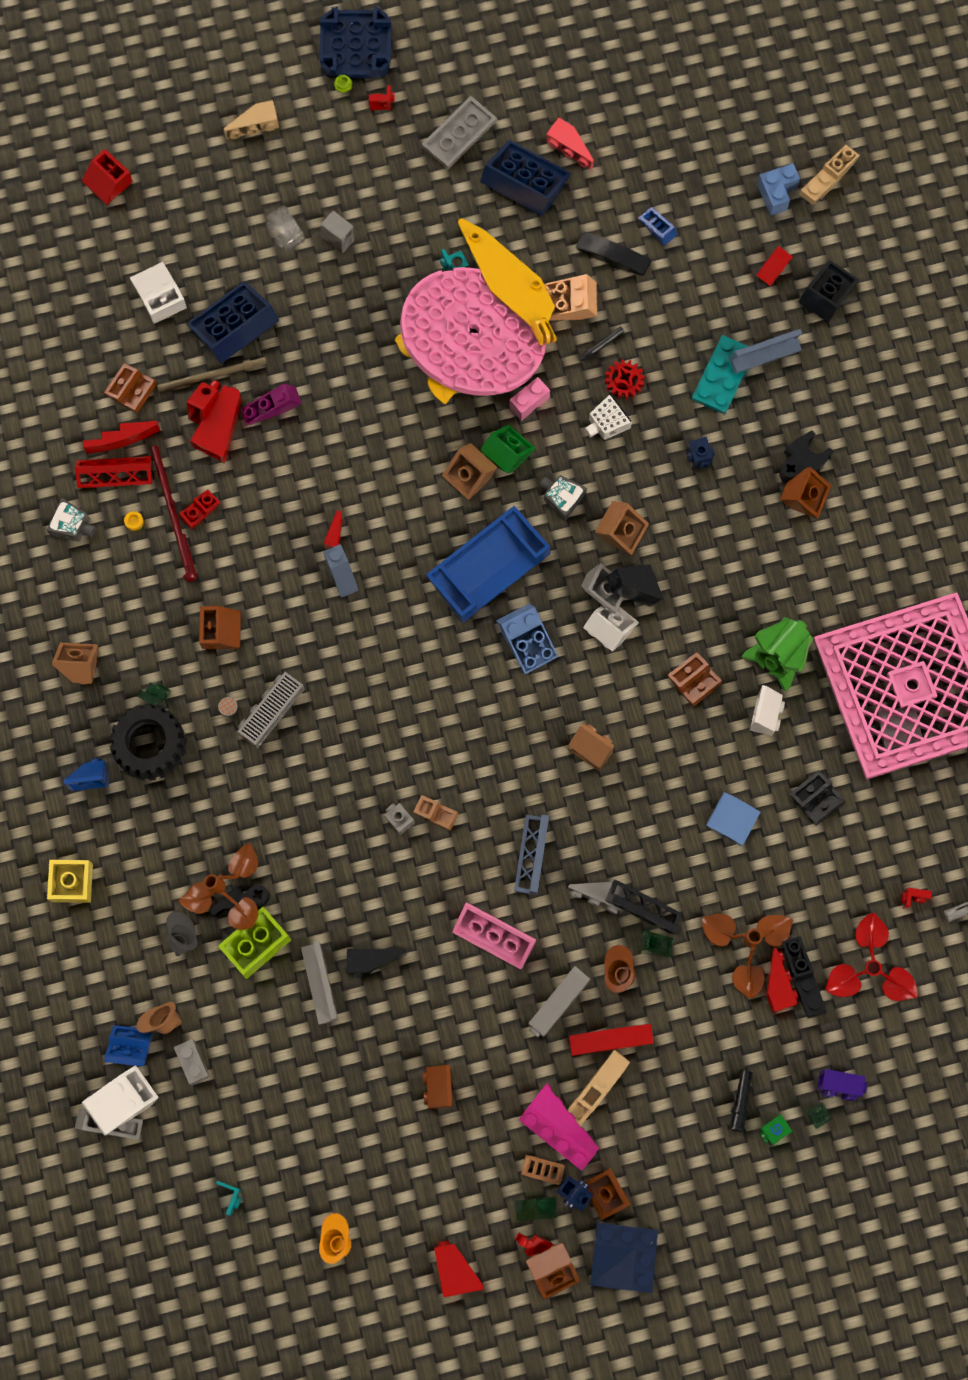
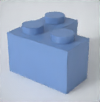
M794 163L759 175L757 186L770 216L786 211L790 202L787 192L798 188L800 177Z

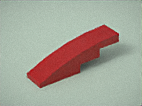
M157 421L121 423L120 431L101 432L102 439L83 440V448L86 454L125 447L159 432L160 426Z
M651 1024L569 1036L572 1056L654 1044Z

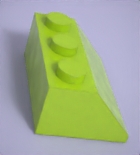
M262 907L258 911L257 921L252 928L235 930L218 947L242 975L248 979L291 941V938L267 910Z

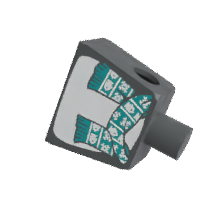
M562 475L558 476L554 482L545 477L539 485L547 491L544 495V501L564 521L570 516L587 492L586 487Z
M61 498L47 531L50 536L79 542L83 534L92 537L96 531V526L88 524L90 517L86 512Z

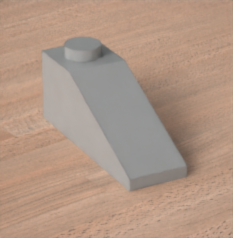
M79 1108L75 1129L102 1133L88 1111ZM132 1118L108 1133V1135L139 1140L143 1120Z

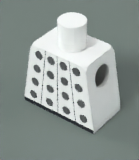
M610 394L590 413L589 421L591 424L585 428V432L590 438L599 433L606 440L630 429L632 421L613 395Z

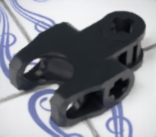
M812 430L797 438L784 451L788 459L783 463L779 472L781 481L787 484V482L807 467H811L819 473L834 451L831 448H827L819 454L810 451L808 444L812 442L816 433Z
M254 885L244 893L238 886L227 893L237 903L244 897L252 899L256 903L258 910L266 905L270 899L269 891L262 885ZM258 891L262 893V899L256 898V893ZM223 896L210 912L216 917L225 911L231 910L235 905ZM231 926L225 933L229 937L237 929Z

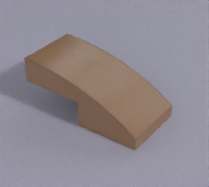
M421 795L413 811L416 815L451 831L459 815L457 811Z

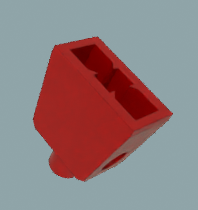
M212 380L209 385L202 382L187 400L189 420L200 425L219 394L221 388L219 382Z

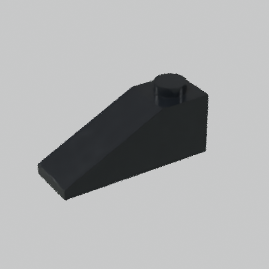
M347 949L346 973L351 975V978H363V975H368L406 956L407 950Z

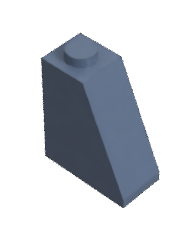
M341 544L323 551L327 568L341 598L359 591Z

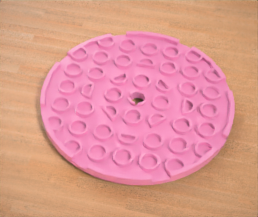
M462 267L430 274L413 287L402 308L400 330L402 340L410 357L430 378L447 388L461 393L488 396L512 391L526 383L535 374L545 354L546 344L540 346L531 327L489 290L480 269ZM470 329H476L478 333H470Z

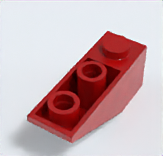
M777 947L771 951L766 997L772 1013L796 1006L797 1000H799L796 990L791 988L790 981L792 979L790 973L784 969L783 963L785 960L781 951L778 952Z

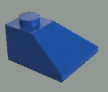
M100 758L91 759L90 762L84 763L64 779V785L70 791L109 787L108 764Z

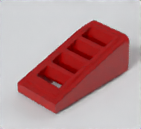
M339 510L336 511L324 540L325 550L340 545L343 518Z

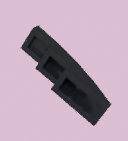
M583 232L576 245L578 251L592 254L597 260L611 263L613 268L640 276L645 275L652 262L651 259L634 250L587 232Z

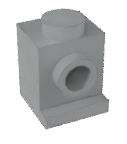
M393 803L385 810L387 812L385 818L399 835L415 824L414 819L400 803L398 805ZM400 813L402 815L401 819L399 820L394 818L395 814Z

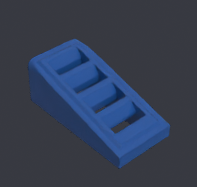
M653 207L649 208L638 218L664 246L677 236L676 227Z

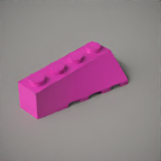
M547 1083L518 1120L582 1171L596 1154L599 1147L585 1129L579 1126L575 1121L576 1118L567 1111L561 1099L555 1096L551 1091L552 1088Z

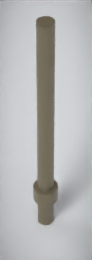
M265 357L254 360L247 359L243 360V363L162 383L157 386L159 392L242 370H253V367L267 363Z

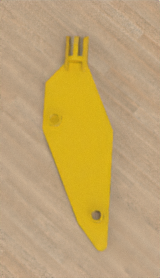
M459 219L458 225L489 290L531 327L540 346L556 342L557 337L549 323L555 306L542 279L484 229L465 219Z

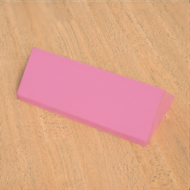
M467 902L452 932L519 969L523 968L536 943V939Z

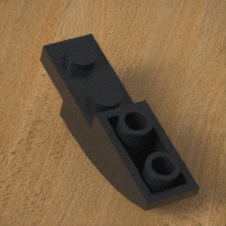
M801 936L782 941L792 981L807 1019L826 1014L827 1010L813 975L814 971Z

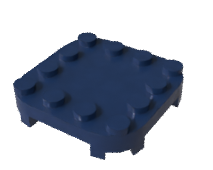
M338 6L331 7V10L325 13L324 16H321L319 60L324 75L337 78L339 75H346L349 78H377L386 76L391 64L392 28L390 16L388 17L385 12L381 11L380 7H373V10H338Z

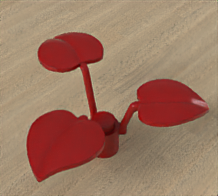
M875 913L867 915L859 923L855 937L861 947L869 946L871 960L866 962L865 970L856 974L854 968L848 964H839L834 967L829 974L826 991L839 997L852 996L862 986L861 981L857 977L866 973L871 976L880 974L886 978L882 984L886 997L894 1001L916 998L917 986L907 970L895 967L887 975L882 971L880 962L875 960L873 946L876 948L884 946L888 941L889 931L884 922Z

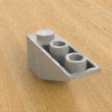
M613 882L569 884L568 890L571 891L570 894L576 898L581 899V896L589 899L588 902L595 906L601 904L607 907L606 910L613 914L622 913L623 911L605 902ZM617 886L614 894L625 897L623 888Z

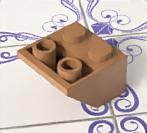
M582 723L569 743L568 750L599 772L613 753V741L605 735L602 737L597 734V730L589 724L586 726Z

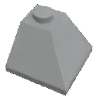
M600 563L587 573L581 586L594 599L615 614L623 597L612 594L606 576L611 571Z

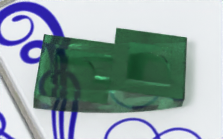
M150 682L147 689H141L137 697L152 705H157L166 699L172 690L157 682Z

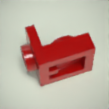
M387 85V94L375 93L374 95H369L370 110H391V103H395V93L391 92V85Z
M907 888L901 894L903 909L910 908L911 899L915 903L929 901L932 897V891Z

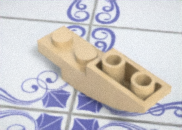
M845 145L801 189L799 195L814 205L840 181L860 155Z
M615 1049L567 1109L576 1118L575 1121L579 1126L595 1110L630 1064V1061Z

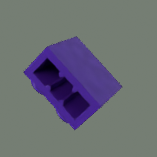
M828 1069L819 1072L817 1092H822L821 1096L834 1098L838 1095L842 1096L841 1100L853 1102L857 1098L863 1097V1093L866 1094L868 1082L865 1081V1076Z

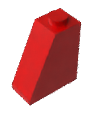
M450 1240L439 1242L438 1247H435L434 1250L443 1298L483 1290L482 1282L456 1245L450 1244Z

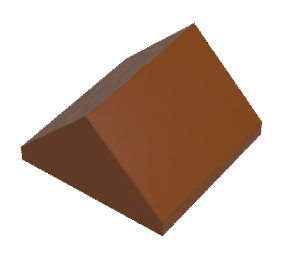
M611 1168L585 1182L589 1186L587 1190L593 1194L590 1200L601 1220L630 1205Z

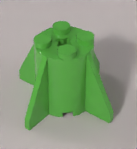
M784 617L779 623L758 631L754 636L757 644L746 650L741 657L745 660L757 662L762 669L764 667L769 669V674L777 678L783 691H787L791 686L795 672H801L805 667L808 649L814 642V639L806 629L807 625L803 621L798 620L796 622Z

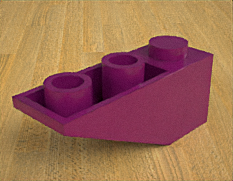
M284 383L240 410L245 424L248 426L286 413L302 404L296 387Z

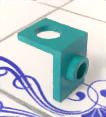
M445 249L441 250L440 263L443 269L450 271L453 268L469 267L461 250L449 256ZM460 258L462 264L456 267L452 264V260Z
M217 1181L216 1184L234 1190L226 1211V1215L232 1216L234 1208L238 1209L242 1198L239 1195L242 1189Z

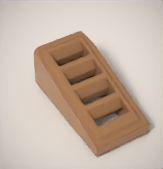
M526 1155L521 1175L560 1185L565 1165ZM534 1161L533 1171L529 1173L530 1162ZM541 1163L540 1175H536L538 1164ZM546 1165L550 1166L548 1178L544 1177ZM554 1167H557L556 1179H551Z

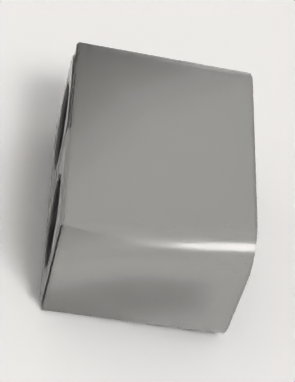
M332 211L321 223V238L339 252L343 253L354 241L353 225L335 211Z

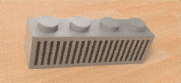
M287 672L276 677L274 680L275 685L271 690L267 689L262 695L263 700L259 705L255 704L250 711L251 715L247 720H242L238 726L239 730L237 732L239 736L257 749L305 690L303 684Z

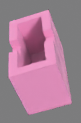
M537 377L510 399L509 408L522 421L534 409L550 399V390Z

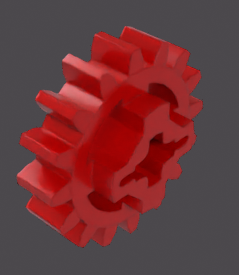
M622 359L621 364L615 361L614 367L609 366V372L605 373L606 379L604 384H608L606 390H612L611 394L613 396L617 394L619 400L621 396H624L625 400H628L629 395L635 398V392L640 394V388L644 387L645 375H641L643 369H637V363L631 365V360L625 363L624 359ZM616 373L617 377L612 381V377ZM635 379H637V383H636V385L633 387V383H632V382H634Z

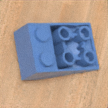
M530 603L496 620L503 637L524 674L558 657L535 607Z

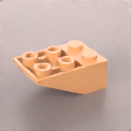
M585 274L544 284L555 306L550 320H583L597 316L596 281L589 275Z

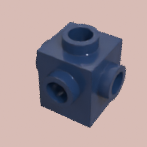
M707 437L688 442V452H686L688 462L692 463L693 468L699 467L702 469L708 467L712 463L715 452L713 446H709Z
M570 1176L565 1179L557 1191L565 1199L563 1203L572 1210L576 1207L582 1211L593 1197V1194L587 1190L589 1186L580 1179L577 1182Z

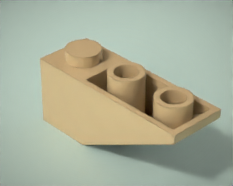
M273 100L254 104L224 128L226 139H237L240 136L255 135L258 132L273 131L279 128Z

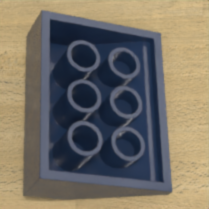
M509 139L487 162L480 182L532 210L534 213L543 216L561 192L571 173Z
M243 281L186 324L210 354L221 364L267 329L271 328L279 319L271 304Z

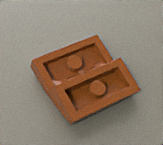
M124 363L104 394L124 407L138 413L158 383L154 379L141 374L138 369Z
M697 652L667 675L674 686L693 707L723 684L722 680L710 669L709 664Z

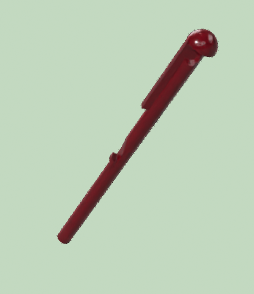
M152 446L151 451L186 573L183 578L187 582H194L197 579V572L195 571L186 535L182 534L174 507L175 501L171 495L158 446Z

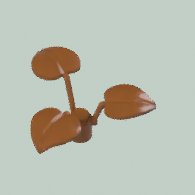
M247 843L232 857L229 862L228 871L233 875L223 876L219 874L218 877L214 874L208 875L204 882L194 884L178 900L180 904L190 912L202 914L211 908L213 904L211 897L214 896V893L222 894L235 905L228 914L229 924L237 930L252 928L258 917L256 903L248 897H244L237 903V901L224 892L226 885L223 879H237L239 875L243 878H248L254 874L258 867V857L253 846Z
M726 914L704 916L702 918L703 931L712 944L727 946L730 938H744L745 945L750 948L747 966L741 965L734 970L732 982L735 988L749 999L754 998L761 991L765 981L762 968L751 966L755 947L759 945L762 938L770 946H781L782 941L787 940L789 937L793 919L782 915L765 916L758 922L757 929H750L747 934L732 935L736 930V924L730 916Z

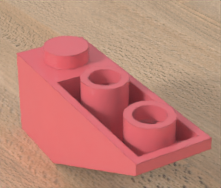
M558 118L548 131L546 142L551 148L563 152L567 158L576 160L580 166L592 170L593 158L576 129L566 121Z

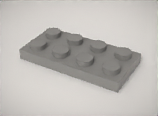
M470 96L422 143V148L445 168L449 169L497 122V117Z

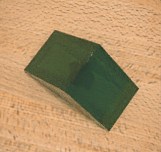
M644 931L640 954L671 958L673 938Z
M555 1197L515 1201L517 1221L557 1218Z

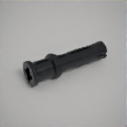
M740 1070L736 1101L731 1109L732 1118L728 1130L741 1133L746 1132L744 1125L746 1116L749 1114L746 1109L753 1072Z

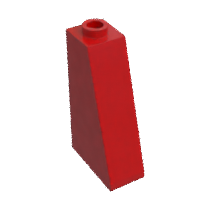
M225 385L222 387L190 440L193 448L224 464L227 460L242 402L239 390L232 386L230 388Z

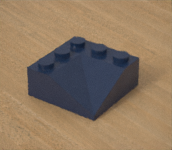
M596 1223L590 1285L652 1293L658 1230Z

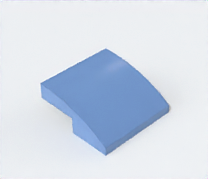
M723 792L706 826L719 835L732 840L739 846H743L760 811L738 798Z

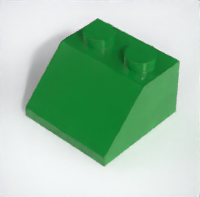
M508 424L491 433L480 450L488 459L496 463L500 470L509 474L516 470L536 448Z

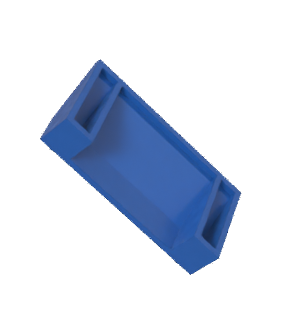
M513 506L428 572L426 576L453 613L464 623L551 554L550 546L519 510Z

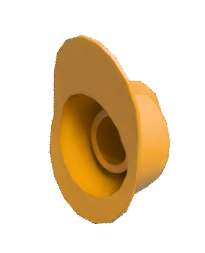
M338 1213L330 1214L323 1221L319 1253L324 1262L334 1264L350 1252L352 1243L349 1237L348 1223Z

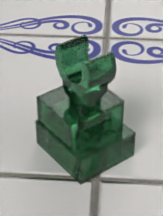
M821 1102L805 1111L815 1129L832 1120Z

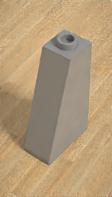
M574 966L528 1023L531 1027L529 1031L536 1037L542 1036L544 1038L588 985L590 978Z

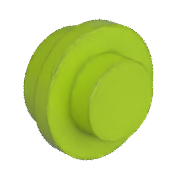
M339 75L334 81V87L338 92L346 93L352 88V81L346 75Z

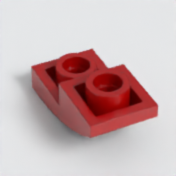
M778 246L756 276L771 286L793 256Z
M207 489L194 499L193 504L179 513V518L192 530L217 508L220 501Z

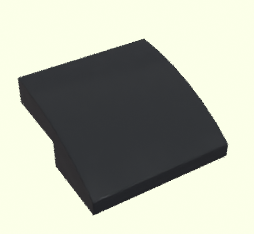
M819 770L790 793L797 806L815 826L845 803V799L832 787V783Z

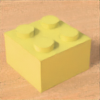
M49 860L47 899L51 902L91 903L93 864L89 860Z

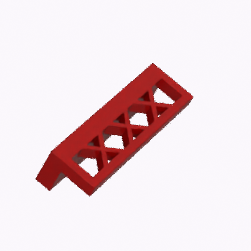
M152 457L77 460L75 465L77 488L152 484ZM147 470L148 479H140L135 474L138 471ZM119 472H126L130 477L127 480H121L117 475ZM101 473H107L111 478L108 481H102L98 476ZM80 474H88L92 477V480L90 482H81Z

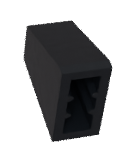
M650 564L617 568L606 576L611 592L614 595L649 607L664 599Z

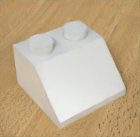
M601 605L593 612L583 628L591 636L598 639L604 647L614 651L639 622L621 607L613 614Z
M762 685L758 693L750 731L772 736L775 731L779 730L781 720L778 719L779 712H783L785 704L782 701V694Z

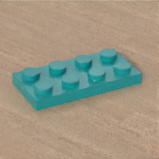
M722 335L691 400L725 415L746 372L734 374L728 357L735 351L749 346Z

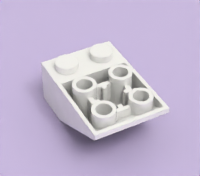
M163 262L130 277L154 324L187 308L181 292Z
M134 1066L88 1097L82 1104L102 1133L107 1135L148 1109L159 1097L137 1066Z

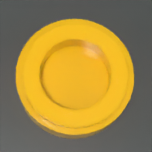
M131 511L124 517V523L131 531L141 529L144 524L143 517L139 512Z

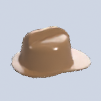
M168 1002L146 1011L137 1022V1030L141 1033L157 1031L161 1034H167L175 1027L181 1025L182 1021L175 1011V1003Z

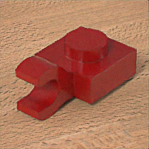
M518 1233L515 1238L518 1245L527 1248L525 1253L530 1257L540 1254L553 1246L551 1241L535 1234L532 1239L521 1233Z

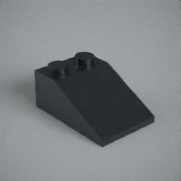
M828 260L808 285L798 303L829 323L859 279L831 260Z

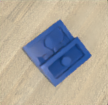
M113 1025L104 1061L144 1067L153 1031L141 1033L134 1027Z

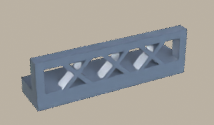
M801 329L732 353L728 359L734 374L800 352L802 349L797 338L802 335Z
M526 815L514 892L533 895L538 893L549 821L548 815H541V817ZM529 820L540 822V828L534 833L528 828ZM533 838L537 843V847L529 852L525 847V843ZM530 857L534 862V867L526 871L522 866V862ZM525 876L531 881L530 889L519 888V882Z

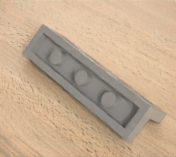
M315 941L312 945L301 947L318 1024L321 1025L337 1021L338 1016L321 943Z

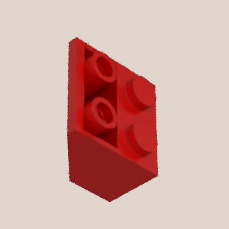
M106 149L102 150L91 160L82 179V183L106 205L133 182L130 172Z

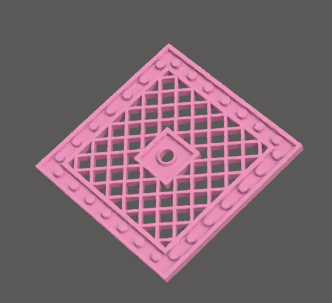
M957 592L813 638L866 780L968 748V726L963 727L965 722L968 721V710L966 714L956 710L959 703L968 707V701L962 699L964 691L968 693V618ZM934 621L931 627L925 625V623ZM936 622L946 626L944 633L934 629ZM912 627H916L913 633L906 630ZM918 628L928 632L926 638L916 635ZM948 629H950L952 637L946 635ZM898 632L896 638L888 636L890 634ZM901 633L910 637L908 644L898 640ZM931 633L941 638L938 645L928 640ZM880 638L877 644L871 642V640ZM882 639L893 643L890 650L880 646ZM913 639L923 643L920 650L910 646ZM943 639L953 643L951 650L941 646ZM862 643L859 650L852 647ZM864 645L875 649L872 656L862 652ZM895 645L905 649L902 656L892 652ZM925 645L935 649L932 656L922 652ZM955 646L957 647L959 654L953 652ZM844 649V651H843V653H842V655H841L840 652H839V650ZM847 650L857 654L854 661L844 657ZM877 650L887 654L884 662L874 657ZM907 651L917 655L914 662L905 658ZM938 651L948 655L945 662L935 658ZM859 656L869 660L866 667L856 663ZM889 656L899 660L897 667L886 663ZM920 656L930 661L927 667L924 661L917 663ZM950 657L960 661L957 668L948 664ZM871 662L881 666L878 673L868 669ZM902 662L909 665L903 668H899ZM932 662L942 666L940 673L929 669ZM844 663L851 666L848 673ZM962 663L964 664L966 672L960 670ZM853 667L863 671L860 679L851 675ZM884 668L890 670L887 673L888 678L881 675ZM945 668L955 672L952 679L942 675ZM866 673L876 678L873 685L863 680ZM957 674L967 678L964 685L954 681ZM930 675L937 678L934 685ZM878 679L888 683L885 691L875 686ZM851 680L858 683L855 690L852 686ZM939 680L949 684L946 691L936 687ZM907 682H916L917 688L910 689L907 686ZM860 685L870 689L867 696L857 692ZM890 686L892 687L895 695L888 692ZM951 686L961 689L959 697L949 693ZM872 691L882 695L880 702L869 698ZM937 693L943 695L941 702L933 700L937 698ZM885 697L895 701L892 708L882 704ZM946 697L956 701L953 709L943 704ZM857 698L864 700L862 707H860ZM867 702L877 707L874 714L864 710ZM925 702L923 708L916 706V704ZM897 703L900 709L907 707L904 714L894 710ZM928 703L938 707L935 714L925 710ZM879 708L889 712L886 720L876 715ZM910 709L920 713L917 720L907 716ZM940 709L950 713L948 720L938 716ZM892 714L902 718L899 726L889 722ZM864 715L867 716V717H869V718H871V720H870V722H869L868 725H867V722H866V720H865ZM922 715L932 719L929 726L919 722ZM953 715L963 719L960 726L950 722ZM873 720L884 724L881 731L871 727ZM904 720L914 724L911 732L901 727ZM935 720L945 725L942 732L932 728ZM886 725L896 730L893 738L883 733ZM917 726L927 730L924 738L914 734ZM947 727L955 729L954 731L945 733ZM898 732L909 736L906 743L896 739ZM929 732L937 735L935 737L926 739ZM871 733L878 736L875 743L873 741ZM880 738L890 742L887 749L877 745ZM911 738L919 741L916 743L909 744ZM893 744L900 746V748L890 750Z

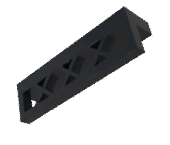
M613 880L605 902L671 935H679L681 927L677 925L682 915L681 912L618 880ZM617 886L623 888L625 897L614 894ZM636 895L639 896L642 905L638 906L632 903L630 898ZM651 904L656 905L658 914L648 911L647 906ZM668 912L674 914L675 917L672 923L665 920L663 914Z

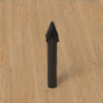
M621 326L596 345L590 349L587 348L579 361L594 358V354L623 334L624 329Z

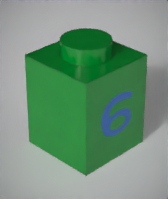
M781 1114L759 1128L761 1131L759 1136L765 1144L769 1143L770 1146L792 1132V1129Z

